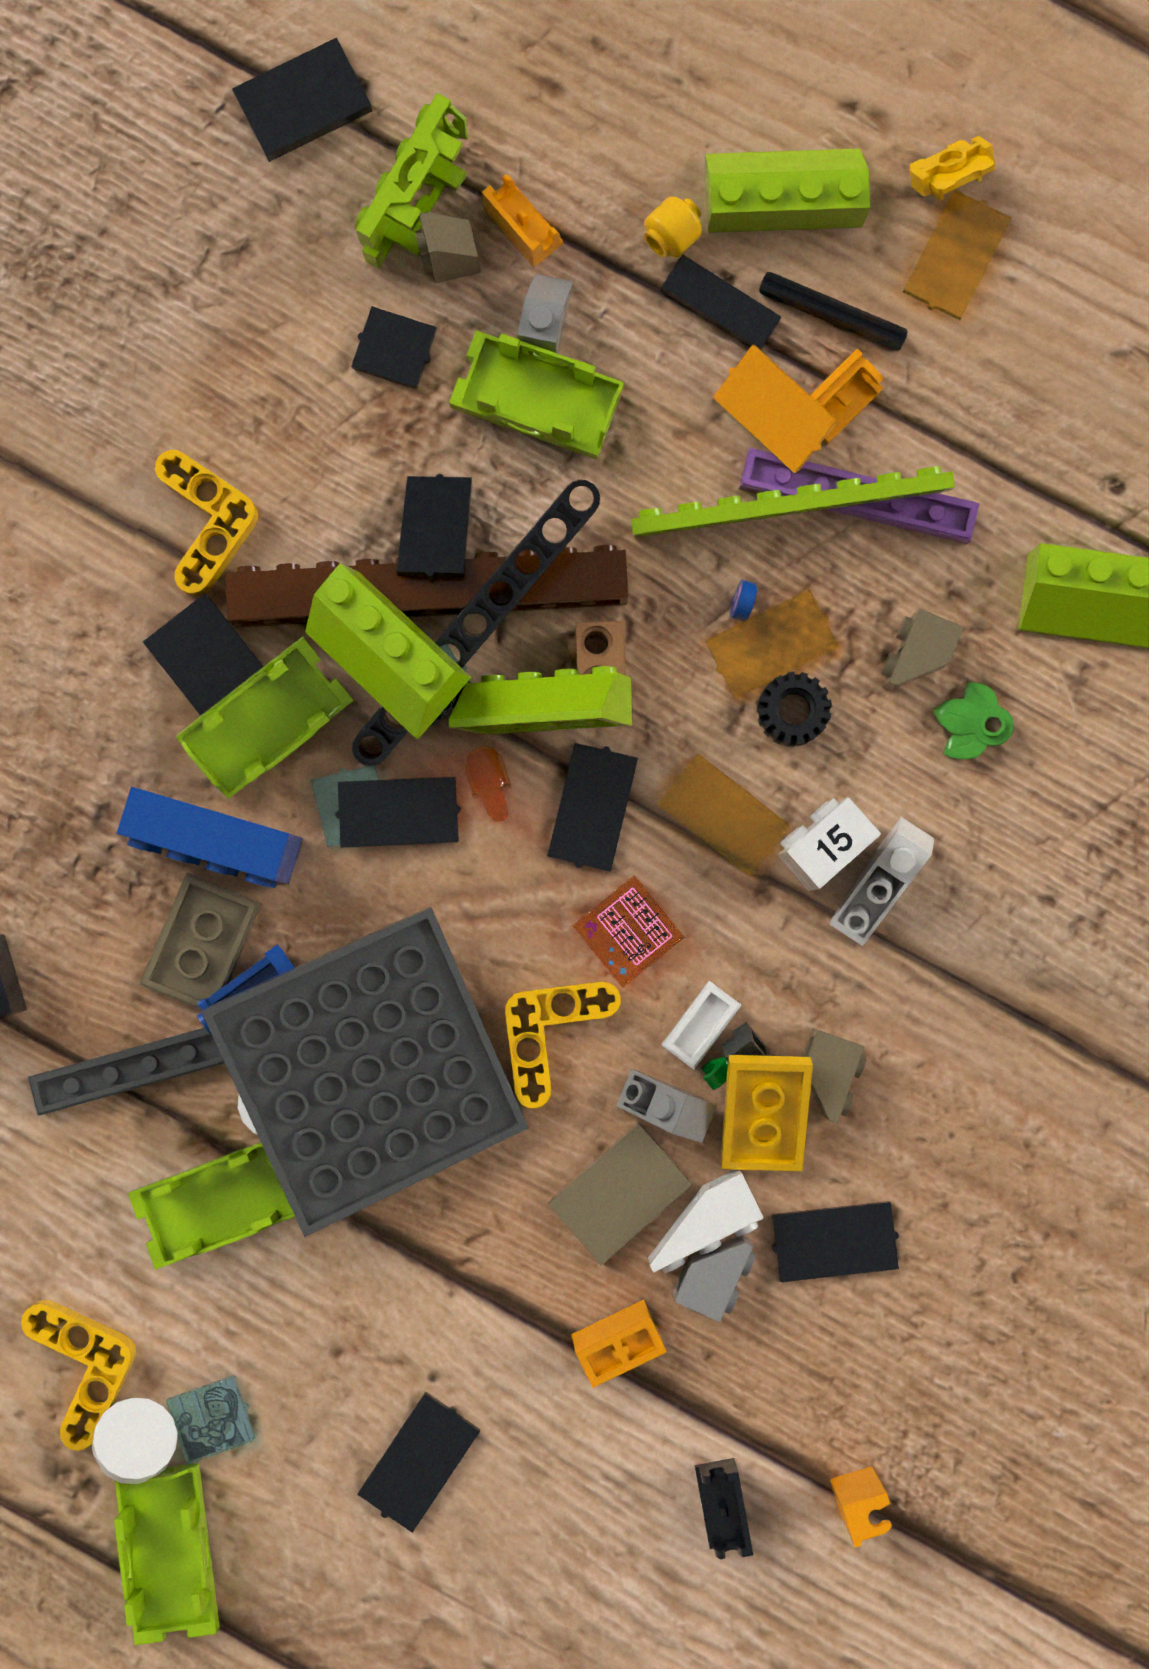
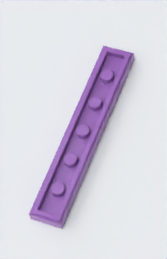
M749 448L739 489L753 493L781 490L782 497L797 494L796 488L805 485L820 484L822 491L836 489V482L841 480L860 478L861 485L876 483L877 478L807 461L797 473H793L773 453ZM935 493L826 510L968 544L971 541L979 503Z

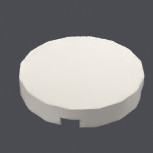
M129 1398L115 1403L103 1413L94 1430L92 1451L94 1458L96 1457V1461L100 1465L99 1468L106 1476L119 1483L139 1484L148 1481L149 1478L157 1474L159 1475L166 1469L176 1450L177 1429L173 1417L162 1405L150 1399Z

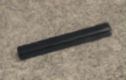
M767 272L761 282L760 294L895 351H899L902 348L907 337L908 330L904 327L773 272Z

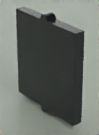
M372 306L363 333L360 332L358 334L360 342L351 367L354 370L417 390L425 364L431 361L429 352L437 332V327Z

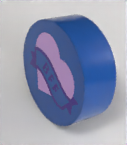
M743 579L739 582L733 597L730 618L743 622L749 618L757 595L756 583Z

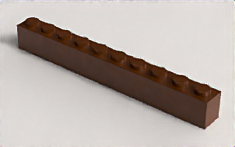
M615 545L593 547V552H577V548L565 547L511 612L627 605L629 596L626 550H617ZM524 550L516 557V564L523 572H533L538 568L540 559L532 550ZM479 552L474 554V559H465L464 578L435 577L433 580H428L427 577L397 576L398 558L395 559V563L379 564L377 559H360L355 561L356 565L348 567L360 572L408 618L458 615L506 557H498L496 552ZM322 561L316 563V568L300 569L299 564L284 563L277 565L276 570L261 571V568L258 566L237 567V572L225 573L227 621L235 628L307 624L314 594L340 563L336 561ZM500 581L491 586L490 595L494 601L506 603L511 600L513 590L509 584Z

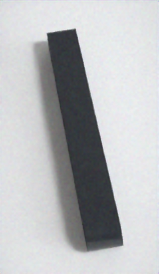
M583 479L574 480L569 483L434 642L439 647L445 644L456 646L460 652V659L456 663L461 668L465 666L596 512L600 505V494L597 487L588 480ZM579 486L589 488L593 495L592 504L584 510L573 508L569 501L572 490ZM557 518L565 523L566 534L561 540L550 541L543 535V525L549 519ZM524 550L535 552L540 559L538 568L533 572H523L516 564V557L520 552ZM501 581L509 584L513 590L511 600L506 603L494 601L490 595V588L494 583ZM479 613L486 620V629L481 633L473 634L465 628L464 618L468 614ZM380 706L355 737L352 743L353 755L359 763L365 766L378 765L385 760L408 731L401 724L391 722L387 716V710ZM367 736L378 738L382 744V751L377 754L366 752L362 746V739Z

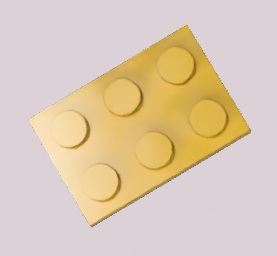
M728 1056L720 1160L722 1169L803 1171L813 1070L811 1057Z

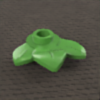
M968 682L965 687L964 699L948 700L934 710V714L940 724L948 732L953 733L946 744L944 754L954 759L977 758L988 746L1002 745L1013 734L1014 722L1012 716L1007 710L998 706L994 691L981 683ZM990 719L999 720L1001 722L1000 729L996 732H989L985 728L987 721Z

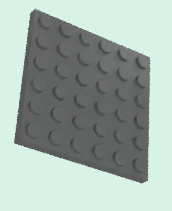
M427 907L201 1010L304 1237L529 1128L432 907Z

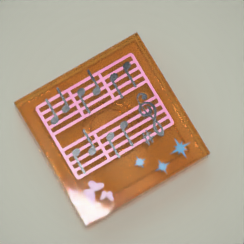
M635 875L572 925L622 988L685 938Z

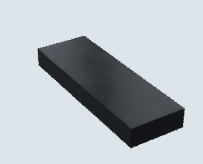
M683 254L661 286L662 293L749 348L752 345H756L762 350L781 320L780 315Z

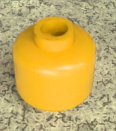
M674 196L667 197L645 219L646 233L644 234V239L651 250L661 258L666 256L672 258L680 257L702 235V225L699 219L702 216L700 209L689 198L682 200Z

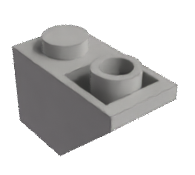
M634 1069L630 1070L616 1105L671 1134L701 1143L704 1140L717 1107L716 1104L689 1091Z
M740 1236L722 1243L720 1247L707 1254L700 1255L698 1252L690 1255L672 1293L674 1301L717 1322L721 1321L724 1312L730 1314L739 1295V1291L735 1290L740 1275H748L755 1259V1253L751 1252L753 1245L750 1240Z

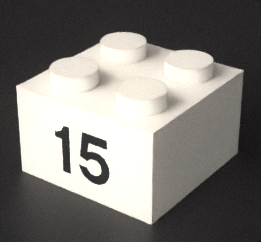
M849 797L839 802L835 798L825 802L810 816L814 821L808 828L804 825L799 828L797 827L780 842L784 849L777 856L808 891L823 887L881 835L879 830Z

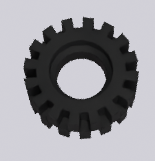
M788 672L784 676L779 675L761 693L759 704L757 705L756 713H759L757 720L759 726L762 725L765 729L764 734L767 737L770 735L774 738L773 742L779 745L784 743L789 747L801 746L814 740L827 727L826 724L832 714L829 713L832 702L831 699L828 700L827 698L829 692L826 687L822 688L818 684L820 680L816 677L811 679L804 672L800 674ZM799 695L805 699L809 706V714L803 723L794 725L782 719L779 713V704L785 696Z

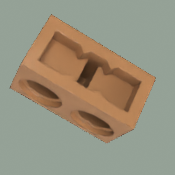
M624 621L576 622V634H568L569 658H577L579 675L592 674V668L599 666L617 667V673L626 675ZM599 636L606 641L608 647L601 654H592L585 648V642L590 637Z

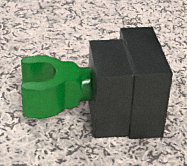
M747 1022L735 1029V1036L722 1044L725 1057L713 1059L702 1066L701 1069L706 1074L703 1079L712 1090L721 1087L727 1081L729 1055L770 1056L767 1046Z

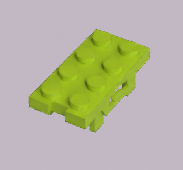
M436 93L430 105L424 104L416 118V128L410 139L404 138L397 149L396 162L389 173L384 172L376 185V196L369 207L364 206L357 216L355 230L360 244L365 246L362 250L365 262L378 269L393 244L419 257L420 251L415 231L420 230L422 227L419 214L431 212L446 185L458 191L467 175L465 170L452 164L463 147L462 142L456 138L467 140L469 137L466 117L451 104L450 99L439 93ZM451 114L456 116L454 117L452 124L449 122L446 115ZM422 184L434 186L430 197L425 194L419 199L416 207L410 205L416 192L423 188Z
M476 330L466 355L467 361L472 362L466 380L458 377L449 401L450 408L598 460L624 389V382L596 373L595 366L520 341L517 338L502 333L497 338Z
M303 636L176 735L177 740L182 744L189 757L227 799L262 773L269 771L314 736L332 717L354 701L336 677L328 681L315 664L321 661V658Z
M261 1142L128 1193L136 1219L139 1220L145 1217L152 1239L145 1244L155 1270L188 1257L209 1252L295 1217Z
M199 1462L166 1467L159 1475L157 1474L149 1478L148 1481L139 1484H126L115 1481L119 1513L114 1519L123 1597L126 1601L124 1604L126 1624L133 1628L134 1645L163 1642L167 1632L187 1630L188 1638L217 1634L220 1624Z

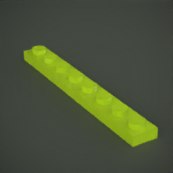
M933 466L916 470L917 477L901 479V472L881 474L876 476V483L861 485L860 478L837 481L836 489L821 491L820 484L797 487V494L782 497L781 490H771L757 493V500L741 502V496H731L717 499L718 506L702 508L701 502L678 505V512L662 514V508L644 509L638 511L639 518L631 519L634 538L948 492L955 488L953 471L942 473L941 466Z

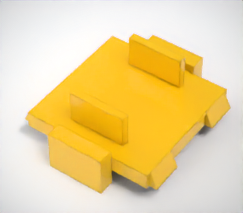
M978 135L972 138V145L965 140H958L948 145L946 149L926 159L921 158L909 164L912 188L924 197L932 194L941 201L944 200V194L973 180L982 181L983 175L996 169L992 144Z

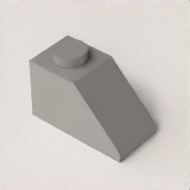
M539 274L534 275L525 297L517 339L558 353L573 288L572 281Z

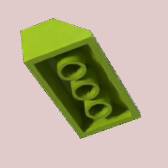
M860 148L705 154L708 233L863 227L871 208L869 168Z
M1045 543L1038 544L1027 554L1018 631L1149 649V558Z
M340 563L314 594L305 633L416 739H419L471 679V676L360 572Z
M613 666L593 667L592 674L579 675V670L559 669L555 670V677L542 678V673L521 672L517 674V680H505L504 675L481 676V682L466 683L449 718V728L482 735L632 726L631 677L617 673V667Z

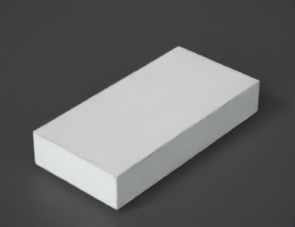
M708 981L661 1045L692 1069H695L741 1007V1004Z

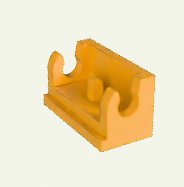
M505 174L502 178L503 184L497 191L490 185L482 191L484 211L534 268L563 244V240L559 232L549 225L518 189L514 180L508 174Z
M858 349L811 394L820 405L838 420L837 424L823 440L826 445L883 389L880 385V382L884 379L883 376Z
M644 1299L572 1334L575 1353L592 1388L667 1353L659 1329L654 1324Z
M872 1466L830 1479L842 1521L855 1548L862 1546V1541L883 1535L891 1529L892 1524L890 1520H882L878 1524H873L868 1520L871 1511L881 1510L890 1504L887 1492Z

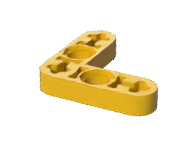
M167 450L158 456L155 462L157 477L168 488L211 516L208 523L177 565L174 574L177 586L184 593L192 597H200L212 589L258 521V510L248 496L183 452ZM180 462L179 466L192 477L187 484L184 479L176 474L170 476L169 471L166 469L170 463L176 466ZM204 482H213L217 486V494L210 501H201L197 497V489ZM243 505H246L244 510L248 516L245 520L242 518L235 520L231 528L237 534L232 537L225 528L219 525L223 521L229 527L234 520V516L230 512L234 506L240 509ZM215 535H221L227 540L226 550L218 556L208 554L206 549L208 540ZM201 554L208 562L215 565L210 569L204 564L199 572V575L203 578L202 582L199 585L193 582L188 587L189 580L185 576L189 570L196 573L203 563L196 559Z
M598 981L527 990L515 993L509 998L505 1008L514 1087L517 1100L523 1106L535 1109L542 1107L551 1096V1078L544 1026L612 1016L621 1005L619 990L613 984ZM599 988H605L609 995L614 994V1002L608 1003V1010L600 1011L598 1004L586 1005L589 1011L588 1014H580L581 1000L577 990L586 989L585 998L597 996ZM559 993H567L575 1001L573 1012L567 1016H560L552 1009V1000ZM520 998H526L527 1004L535 1006V1012L529 1013L528 1016L529 1027L538 1024L539 1032L525 1031L514 1035L513 1027H522L520 1015L513 1014L512 1007L518 1006ZM532 1038L539 1043L540 1054L535 1060L525 1061L518 1055L517 1045L522 1039ZM543 1064L544 1072L535 1071L537 1085H544L545 1091L539 1093L538 1100H531L530 1094H523L522 1088L528 1086V1072L520 1075L518 1067L533 1068Z
M41 1300L29 1307L22 1316L21 1326L25 1335L88 1366L59 1431L60 1439L67 1448L75 1451L84 1450L91 1446L94 1430L101 1416L114 1405L135 1360L136 1347L132 1339L121 1332L54 1301ZM45 1311L48 1313L46 1320L49 1323L58 1326L63 1322V1319L67 1323L60 1330L57 1338L54 1335L59 1328L52 1325H47L43 1329L38 1328L39 1320L34 1315L37 1316ZM72 1327H83L88 1332L89 1342L86 1347L78 1348L71 1344L69 1332ZM101 1336L104 1340L99 1346L111 1350L115 1345L121 1347L120 1355L125 1359L112 1363L110 1361V1352L100 1348L93 1355L91 1351L95 1348ZM99 1381L106 1385L109 1393L106 1401L95 1402L90 1398L88 1387L91 1382ZM86 1411L92 1412L93 1414L85 1425V1431L88 1433L82 1438H78L75 1435L77 1428L72 1425H76L84 1417Z

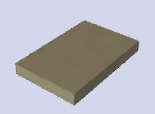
M186 873L139 984L200 1009L197 1002L203 998H209L230 982L262 903Z
M638 1122L548 1202V1205L602 1266L688 1190L692 1183Z

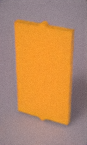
M752 345L737 366L729 369L730 375L713 398L793 473H797L814 451L821 450V442L837 424L838 420L756 345Z

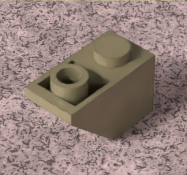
M429 212L419 214L422 229L415 231L424 271L432 270L435 284L481 273L479 257L469 219Z
M918 609L911 618L905 616L896 635L897 639L902 640L897 653H889L881 671V675L886 676L882 688L892 690L943 669L950 663L964 627L923 609Z
M812 1028L802 1057H811L813 1063L811 1090L824 1117L838 1124L840 1116L846 1117L850 1110L853 1093H850L849 1090L853 1078L861 1076L867 1056L862 1054L864 1046Z

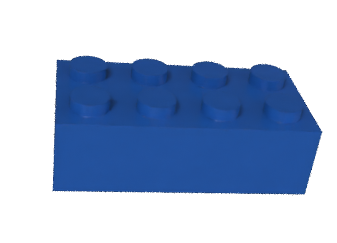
M132 786L116 833L129 837L127 846L161 854L162 849L165 848L168 849L166 855L168 858L198 866L201 859L206 860L205 869L235 877L238 876L239 871L246 872L245 881L276 888L277 882L289 884L303 839L290 833Z

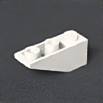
M900 817L868 862L829 924L863 946L932 855L934 838Z
M732 1170L701 1186L648 1257L653 1273L662 1269L663 1273L671 1272L685 1263L684 1257L696 1251L700 1255L707 1254L722 1245L721 1239L735 1233L736 1237H740L758 1227L757 1221L764 1217L740 1170Z

